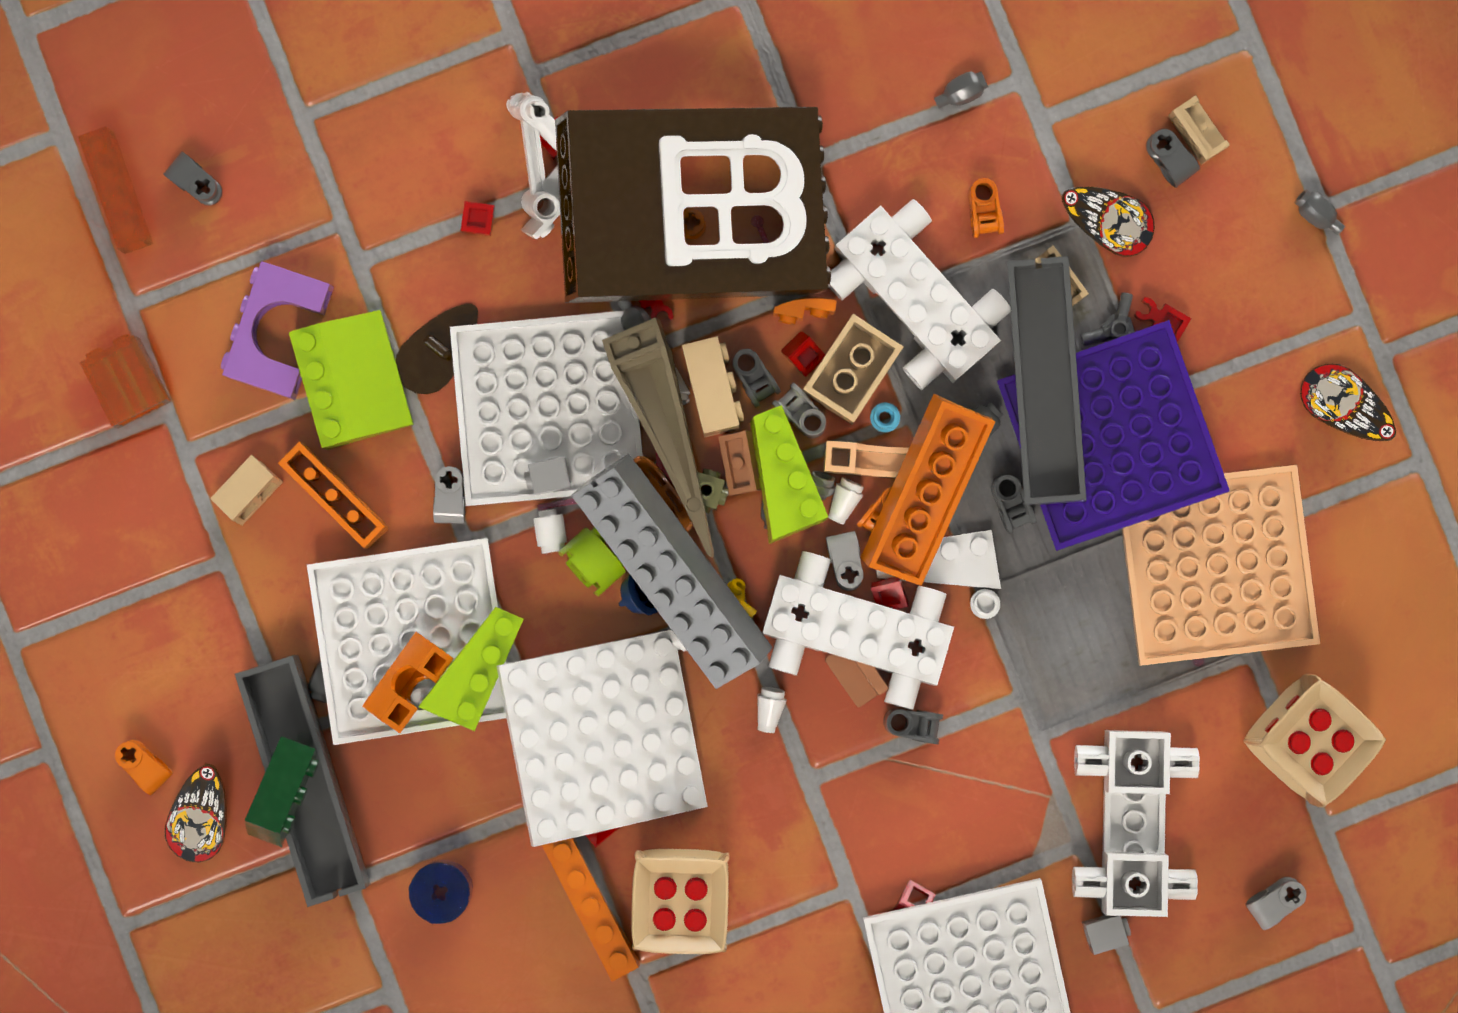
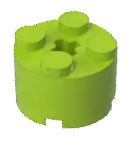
M585 527L558 553L561 557L566 553L569 558L566 565L587 588L594 585L597 588L594 594L599 597L626 571L614 552H611L604 544L606 541L594 527L592 530H589Z

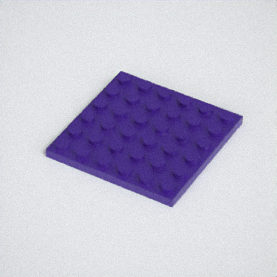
M1169 320L1076 353L1087 501L1040 505L1056 551L1230 492ZM1014 374L997 380L1021 449L1016 375Z

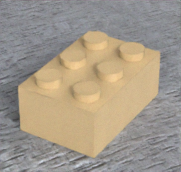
M853 314L804 387L803 392L853 425L903 349V346Z
M717 336L682 345L704 438L738 430L739 422L744 421L740 401H733L732 393L736 392V384L733 372H726L725 364L729 363V356L725 342L719 344Z

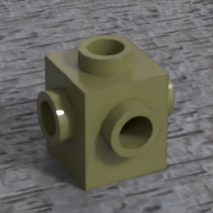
M704 468L703 473L697 472L700 489L703 485H709L712 488V493L709 496L702 495L705 512L709 514L710 509L717 511L718 504L724 506L729 489L724 487L725 480L720 479L721 473Z

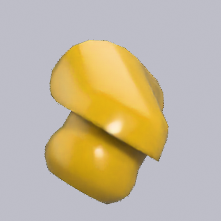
M735 578L728 582L727 586L752 619L757 610L745 602L746 585L744 581Z

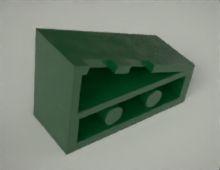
M280 737L244 820L248 835L280 847L283 846L287 834L290 833L293 827L298 805L301 806L307 793L305 786L308 778H313L318 768L319 760L316 759V749L285 737Z

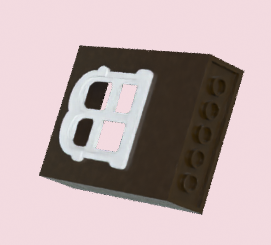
M818 107L567 110L555 120L565 303L811 295L827 290L828 284L831 282V270L827 266L826 254L829 252V239L825 236L824 224L827 223L828 211L826 206H823L826 180L821 173V164L824 161V148L820 145L819 133L822 132L823 122L821 115H818ZM764 155L775 160L781 173L777 187L766 193L746 192L743 176L744 156ZM685 156H727L730 160L731 171L730 193L691 195L683 193L680 167L681 158ZM770 206L776 209L782 216L783 232L774 242L760 244L734 243L731 226L732 207ZM715 207L718 210L720 238L718 244H686L683 220L685 208Z

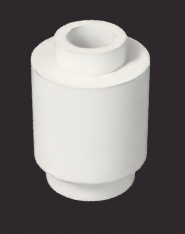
M556 509L538 512L539 518L533 519L537 546L541 547L542 554L559 551L567 542L563 514L557 515Z

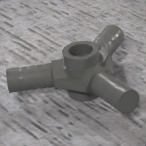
M1121 293L1117 313H1114L1101 326V329L1080 334L1083 346L1103 340L1108 342L1135 332L1131 318L1128 317L1133 299L1132 294Z

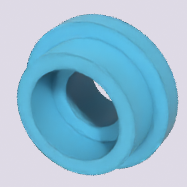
M883 402L872 409L870 421L876 430L884 433L891 432L900 422V413L893 404ZM883 412L889 413L891 417L890 422L882 423L879 419L880 414Z

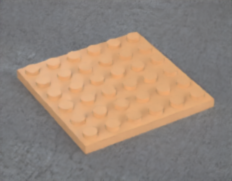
M1297 465L1224 473L1230 492L1122 529L1139 666L1320 644Z

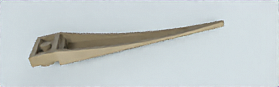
M653 318L605 338L602 342L611 369L660 457L707 555L713 558L714 550L671 348L668 346L660 319Z

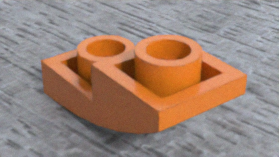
M822 298L794 300L775 306L773 316L779 317L778 322L796 325V320H803L804 310L810 311V316L827 319L828 314L834 315L837 300Z

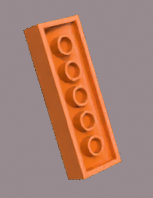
M933 393L860 557L868 567L922 586L993 429L995 420Z

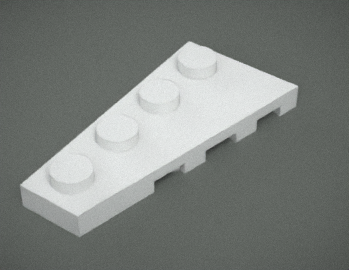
M992 530L943 537L924 582L1001 589ZM876 570L877 578L888 579L895 577Z

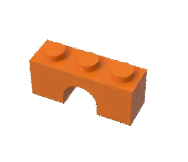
M415 632L362 707L392 729L401 733L418 709L411 703V693L414 687L424 679H430L437 683L454 658Z

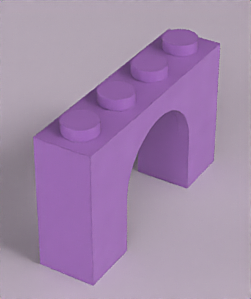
M261 261L260 266L254 268L250 278V284H253L250 295H245L242 301L240 312L243 315L240 324L236 323L233 327L230 339L234 342L231 350L223 356L221 369H224L222 375L296 400L302 382L300 371L298 368L271 360L264 355L257 341L259 322L269 310L280 305H293L325 315L334 287L329 283Z

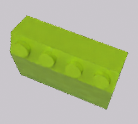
M381 310L318 323L289 332L323 449L330 450L414 425Z

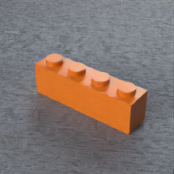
M298 442L278 462L363 548L369 549L389 529L304 443Z

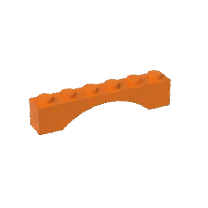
M570 838L542 845L611 981L613 982L639 968L640 962L601 893L576 839Z

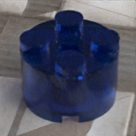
M435 860L426 864L415 874L409 886V899L412 908L418 916L431 924L448 923L458 918L470 904L473 893L472 879L467 870L462 865L449 860ZM436 885L440 888L445 886L448 889L445 893L446 898L435 894L437 890Z

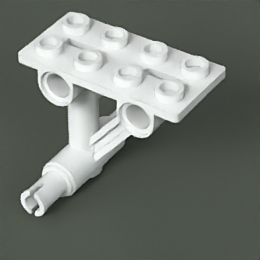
M529 92L518 93L511 96L510 100H507L506 106L510 114L521 122L530 188L522 196L521 204L531 219L521 230L526 235L538 239L540 236L544 238L552 231L555 226L553 222L560 215L558 167L556 166L545 178L540 141L541 135L556 150L555 120L549 115V107L543 99L531 95ZM543 199L542 208L537 210L538 202Z

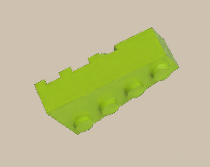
M782 405L753 416L750 424L770 544L824 522L828 518V514Z
M495 607L418 707L475 731L499 677L497 665L505 663L524 619Z

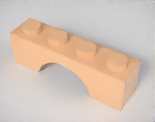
M826 441L823 473L896 478L909 448Z

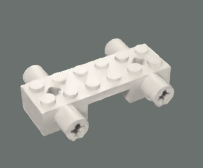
M912 199L892 217L880 205L836 244L834 250L843 260L831 270V282L828 284V287L841 300H844L862 283L873 294L877 293L912 332L915 336L914 340L923 349L903 367L906 375L919 389L923 390L942 372L954 383L994 348L1001 340L992 331V328L1011 312V307L995 289H991L972 307L912 241L918 233L932 222L926 210L916 200ZM876 244L878 246L880 244L883 246L882 253L884 255L880 256L877 253L874 256L871 254L872 245ZM952 333L956 335L959 333L963 336V346H960L959 343L954 346L950 342L953 339Z
M802 551L795 578L792 579L779 575L762 631L763 635L776 639L768 667L797 676L805 648L823 651L892 673L884 702L913 710L921 682L936 686L941 675L954 630L953 626L939 623L947 594L935 589L918 586L910 614L823 588L831 559ZM798 605L803 606L804 612L808 613L807 619L802 618L801 622L796 621V615L791 613L792 608L797 609ZM915 640L919 641V646L923 648L922 653L918 652L917 656L911 655L912 650L908 648V644L914 643Z
M1105 730L1104 746H1075V775L1104 776L1102 867H1073L1072 893L1073 897L1102 898L1101 911L1105 915L1168 917V899L1196 900L1198 894L1196 870L1168 869L1169 855L1165 854L1166 794H1170V778H1198L1200 756L1197 748L1170 747L1171 733L1163 731ZM1136 754L1139 758L1143 759V764L1138 765L1137 770H1135V766L1131 765V759ZM1136 877V879L1141 881V885L1136 886V890L1133 891L1129 886V881Z

